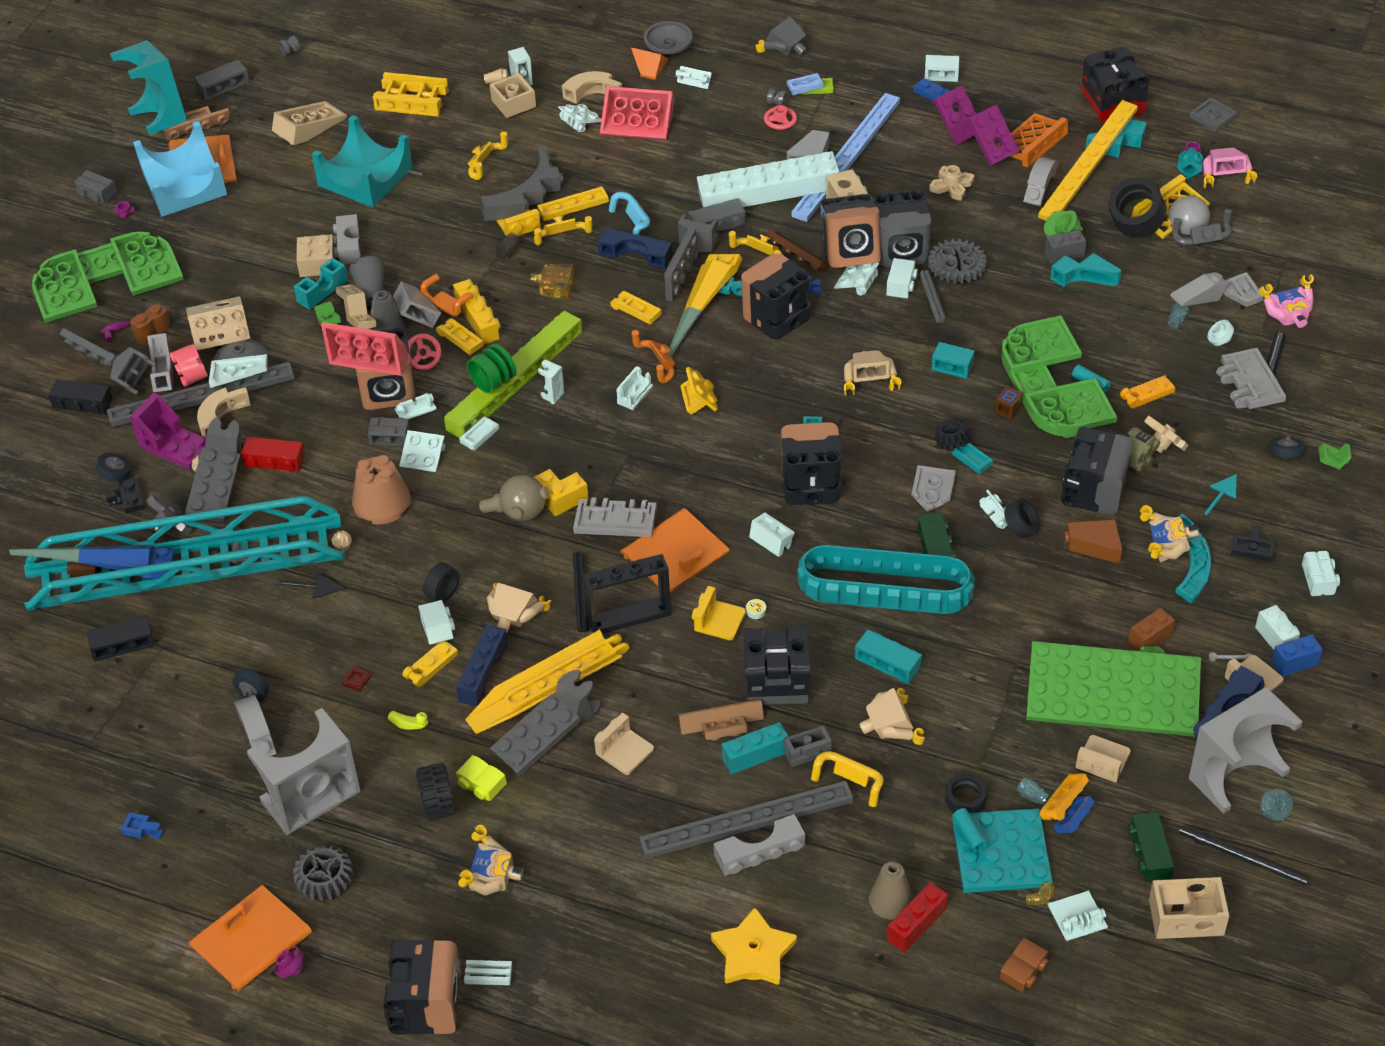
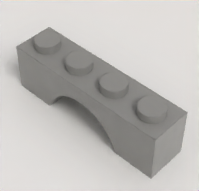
M795 814L774 821L773 833L762 842L745 843L732 836L714 843V856L724 876L736 874L742 869L757 866L769 859L779 858L781 855L791 851L800 850L805 846V833Z

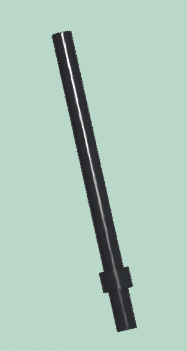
M1181 826L1179 834L1195 840L1194 843L1202 846L1204 844L1304 886H1306L1309 879L1299 873L1207 836V833L1200 830L1197 832L1185 826Z

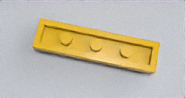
M598 187L540 204L537 207L543 221L607 203L609 198L603 187Z

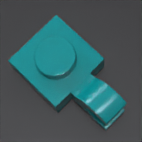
M731 277L717 293L730 295L731 291H733L736 295L742 296V281H734V277Z

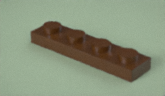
M770 229L768 230L766 236L771 238V243L777 246H784V251L792 255L793 253L797 254L796 258L802 262H810V267L813 269L827 271L830 264L782 234Z

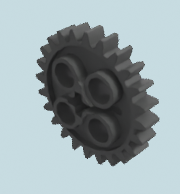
M951 239V242L944 240V244L939 242L938 247L933 246V250H930L928 267L931 268V273L935 272V277L940 276V280L947 279V283L953 280L954 284L957 281L963 284L964 280L970 283L971 278L977 280V276L981 277L982 272H985L986 255H984V250H980V246L974 247V242L968 244V240L965 242H961V239L958 242H955L954 239Z

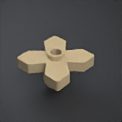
M955 165L942 166L939 171L940 179L932 181L930 192L941 194L949 191L951 198L961 201L965 196L966 189L964 187L972 185L974 175L967 172L961 173L960 168Z
M1150 416L1144 421L1156 431L1153 437L1160 441L1157 449L1159 453H1162L1163 450L1166 451L1171 443L1183 451L1189 446L1174 433L1176 430L1168 424L1163 426Z

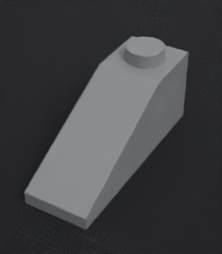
M1216 272L1203 274L1172 292L1170 296L1181 306L1219 301L1228 282L1222 278V275Z

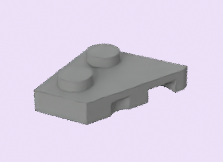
M1247 272L1225 280L1228 284L1222 295L1245 307L1263 301V296L1259 294L1258 287Z

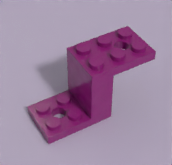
M963 85L933 100L955 145L957 146L976 137L990 166L1020 151L997 104L977 114ZM953 104L958 106V112L953 110ZM995 139H998V140H999V142H1000V147H997V146L995 145V143H994V140H995Z

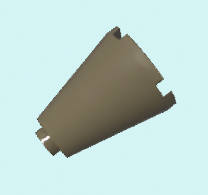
M888 862L883 865L870 890L869 904L873 912L879 917L894 920L913 900V894L902 865L897 862Z

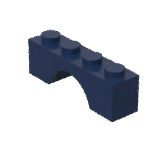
M605 228L598 240L599 254L616 258L623 253L636 252L647 258L648 266L666 269L672 257V242L610 228Z
M486 625L456 686L458 702L476 707L480 704L486 691V682L491 665L495 659L501 660L508 646L506 629Z
M1242 665L1238 670H1234L1230 675L1229 683L1218 692L1217 700L1206 709L1205 717L1194 726L1193 734L1196 741L1199 728L1224 713L1232 705L1242 702L1262 690L1265 686L1263 677Z

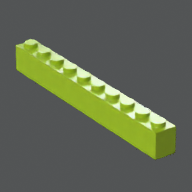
M566 311L556 316L551 323L545 326L542 331L532 337L524 347H521L512 356L517 370L516 376L507 383L501 384V387L490 394L484 393L479 388L473 390L469 396L459 402L444 417L446 431L460 438L484 416L488 418L535 376L539 368L542 369L544 367L542 366L544 359L550 362L582 333L581 319Z

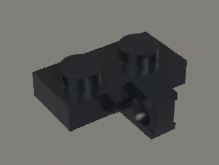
M137 477L118 481V489L105 493L108 506L123 505L125 514L145 509Z
M1252 526L1250 536L1234 534L1231 555L1271 562L1275 541L1260 538V527Z

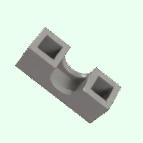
M357 214L336 216V224H333L334 234H337L334 236V244L337 246L334 247L335 258H339V262L342 264L357 263V259L361 258Z

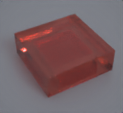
M352 666L343 678L342 684L361 692L371 678V675L367 671Z

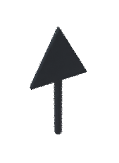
M318 573L316 584L290 581L278 582L280 585L315 588L313 599L345 589Z

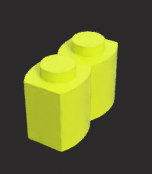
M473 755L456 772L459 786L465 790L474 791V794L481 800L491 801L507 784L505 774Z

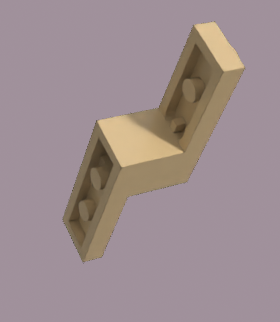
M354 284L335 287L336 294L344 299L346 318L350 324L356 328L368 330L376 327V320L367 314L365 294Z

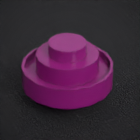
M296 946L289 950H284L276 959L274 972L282 979L298 975L303 969L304 952Z

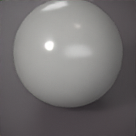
M1184 196L1177 199L1170 206L1168 218L1171 222V227L1173 226V220L1179 218L1181 220L1179 233L1190 235L1191 228L1209 225L1210 211L1206 203L1200 198Z

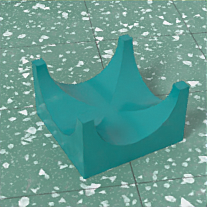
M148 40L110 53L113 61L124 60L138 66L128 71L131 79L145 78L146 80L142 97L136 104L129 107L128 111L131 116L146 112H158L155 120L146 126L149 135L187 121L169 61Z
M354 115L349 118L346 141L334 158L327 161L320 151L315 150L312 153L318 186L370 207H374L413 168L408 136L402 134L399 137L396 148H385L374 142L364 132L358 117Z

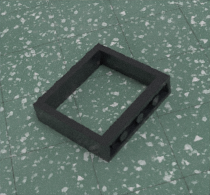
M663 554L583 574L588 623L592 633L600 630L604 634L671 616L669 568ZM658 574V598L596 614L595 590Z

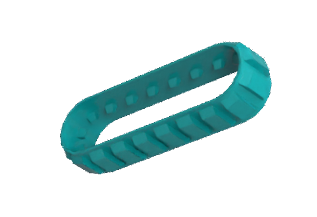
M822 545L814 547L805 553L800 559L799 568L797 569V581L800 589L809 598L823 603L952 614L967 606L973 598L975 578L971 569L963 561L950 556ZM819 569L949 580L956 582L962 587L955 590H936L821 579L814 577L810 573Z

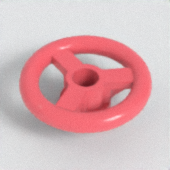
M778 105L765 113L764 122L770 128L784 130L795 125L797 114L788 107ZM787 113L792 116L790 122L786 119ZM772 121L782 122L783 125L774 124Z
M417 334L408 340L409 352L415 341L418 345L417 355L413 359L411 358L412 367L417 370H429L436 366L441 358L439 342L429 334ZM422 339L432 342L436 352L431 351L428 345H423ZM422 348L426 350V355L424 356L420 354ZM435 357L429 364H417L420 359Z

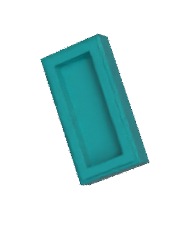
M970 443L966 444L965 447L960 446L958 450L954 448V451H952V455L978 474H981L993 465V459Z

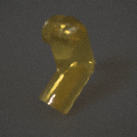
M1045 881L1041 884L1037 893L1025 894L1026 905L1048 903L1054 894V885Z

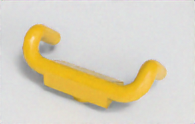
M506 132L500 133L501 143L491 144V142H488L481 148L478 145L472 150V153H475V155L467 163L470 166L468 174L472 179L480 180L483 177L482 162L491 151L507 148Z
M563 216L555 217L553 220L556 223L545 225L544 230L539 228L534 230V243L539 246L542 244V237L580 228L590 234L593 230L592 217H585V222H575V218L562 221Z
M729 232V245L733 249L739 245H747L768 255L782 254L778 250L779 247L767 242L770 240L767 236L760 234L761 239L747 235V238L736 239V232Z
M832 751L822 752L816 757L812 769V781H819L824 761H835L833 773L864 787H867L870 778L875 780L871 788L868 804L871 807L877 806L879 792L884 783L883 776L878 771Z

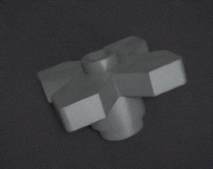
M153 494L147 499L149 505L158 512L153 520L179 516L183 513L177 504L169 502L167 505L160 497ZM183 523L174 525L185 534H189L193 530L192 526ZM161 526V527H155L154 529H155L156 531H158V530H160L163 526Z

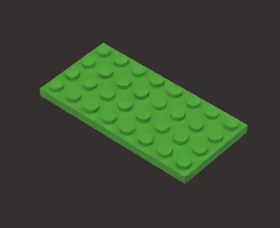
M1032 641L1026 720L1194 736L1193 729L1199 720L1201 657Z

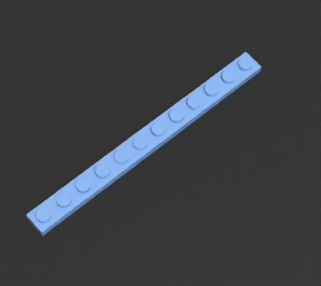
M887 93L881 97L835 156L839 172L847 171L899 105L900 97ZM826 192L804 195L793 209L792 217L808 222L819 208L820 201L826 199Z

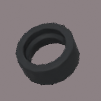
M1020 498L1006 506L1004 510L1005 520L1015 535L1020 538H1027L1039 531L1040 519L1031 503Z
M441 562L431 568L424 580V594L434 601H447L459 585V572L447 563Z
M960 774L949 780L946 786L945 802L953 813L962 808H966L969 813H977L983 810L987 799V787L979 777L972 774ZM960 788H970L979 794V798L973 802H962L953 796V792Z

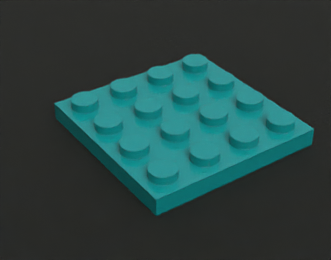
M1039 809L969 813L988 843V846L983 851L977 853L973 852L952 818L963 893L1052 887L1053 882Z

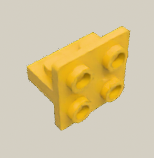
M687 367L688 380L680 385L687 412L692 415L705 405L716 411L718 409L716 404L717 398L713 393V384L710 380L704 379L697 370L694 371L692 368Z

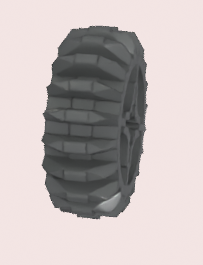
M324 844L319 849L315 845L313 851L307 849V855L300 854V861H295L296 868L293 869V879L300 893L303 892L305 898L310 896L314 901L319 897L323 901L324 897H328L331 900L332 895L335 894L340 897V890L346 891L347 885L351 884L353 865L347 853H343L341 848L336 850L334 845L327 848Z

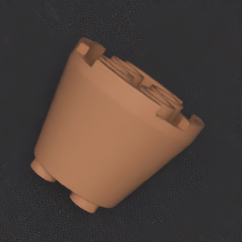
M385 455L360 460L355 474L352 496L354 512L360 519L372 521V524H387L401 518V514L411 505V496L407 485L392 461Z

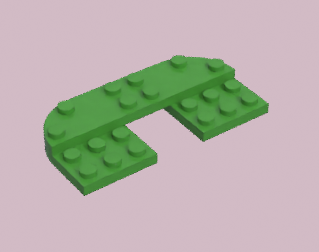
M132 232L111 238V243L80 253H77L75 249L47 259L40 265V270L37 274H34L32 280L33 292L44 322L47 323L97 307L89 284L120 274H124L132 296L183 281L182 272L171 246L162 237L151 236L149 232Z
M1061 315L1024 323L1010 330L1007 338L1003 340L1001 359L1015 389L1024 393L1023 404L1037 427L1050 434L1070 438L1076 436L1080 427L1094 428L1116 423L1117 416L1096 378L1057 386L1046 367L1047 365L1078 359L1082 355Z

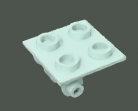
M584 104L558 106L561 110L560 118L578 132L585 131L586 123H596L602 120L598 117V114L591 112Z
M879 263L847 266L834 289L855 287L858 295L866 294L868 288L878 275L876 268Z
M408 430L399 467L436 472L440 453L445 450V444H443L444 436Z
M1089 891L1047 904L1066 941L1108 928L1103 919L1106 917L1104 909L1097 907Z

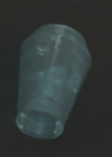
M1178 302L1173 304L1167 325L1172 329H1177L1189 314V306H1181Z
M1024 776L1016 788V791L1020 793L1019 796L1044 805L1050 795L1031 777L1027 778Z

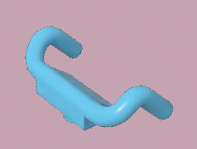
M616 192L611 197L609 212H615L618 199L627 200L626 213L636 225L632 234L639 235L641 230L646 229L650 225V217L631 194Z

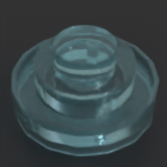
M1280 788L1266 791L1260 802L1263 814L1268 819L1274 821L1286 819L1291 814L1293 808V800L1290 794Z

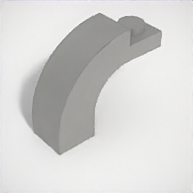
M1039 157L1036 160L1027 182L1028 187L1024 203L1041 207L1049 180L1055 178L1059 165L1057 160Z
M167 333L148 335L151 361L156 363L155 367L152 366V373L150 374L153 392L172 390L174 387L173 366L169 355L171 352L169 351Z
M252 695L234 701L251 748L255 747L259 752L267 756L277 754L256 696Z

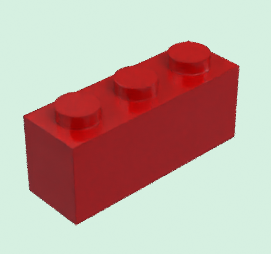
M247 437L241 456L245 467L299 472L305 452L302 442Z
M930 882L888 925L887 940L905 953L947 910L948 894Z

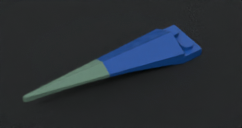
M154 545L9 550L11 555L73 561L114 570L171 562L175 556L174 548H154ZM170 570L142 574L138 576H142L149 579H158Z

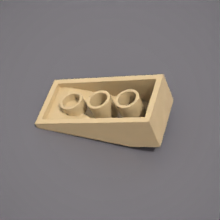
M326 101L274 112L272 131L290 144L298 145L309 141L346 119L347 115Z

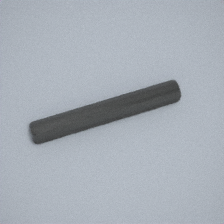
M927 269L925 271L922 270L920 278L935 320L939 324L941 322L944 323L946 316L931 274Z

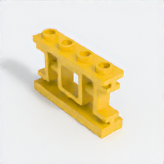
M384 72L381 82L382 88L386 90L385 92L377 91L374 93V108L380 111L439 117L442 103L441 98L437 96L446 95L449 92L448 80L446 78ZM406 91L418 92L417 95H409L405 93Z

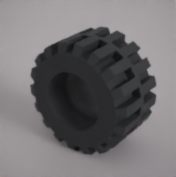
M441 762L417 768L416 777L427 820L432 821L455 815L456 808L444 763Z

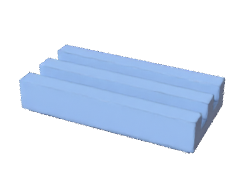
M818 73L788 80L787 87H789L792 95L824 88V83Z

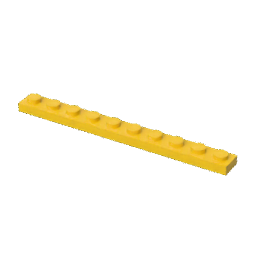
M1124 100L1119 103L1041 209L1038 218L1046 221L1053 213L1065 210L1136 113L1137 105Z

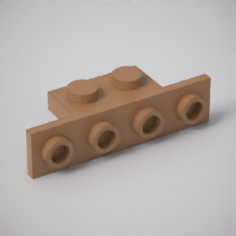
M208 106L185 113L186 122L164 129L167 140L176 139L180 136L191 134L193 130L192 123L196 121L200 122L202 129L226 123L231 120L230 112L226 108L211 113Z
M761 699L678 714L682 735L702 731L706 740H718L726 736H739L742 733H747V722L764 719Z

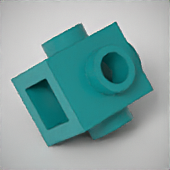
M1192 147L1179 155L1177 169L1187 179L1202 172L1203 156L1200 152H1197Z

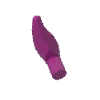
M130 321L109 324L100 333L105 335L106 341H112V333L130 325Z

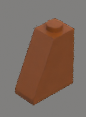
M1115 519L1067 523V530L1063 532L1064 543L1068 544L1069 551L1120 563L1122 547Z

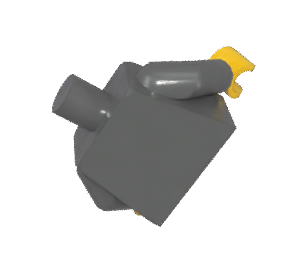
M791 16L770 31L766 42L760 40L759 44L755 45L756 51L762 53L765 50L773 49L789 55L795 50L802 56L807 50L802 44L806 37L802 25L797 24Z

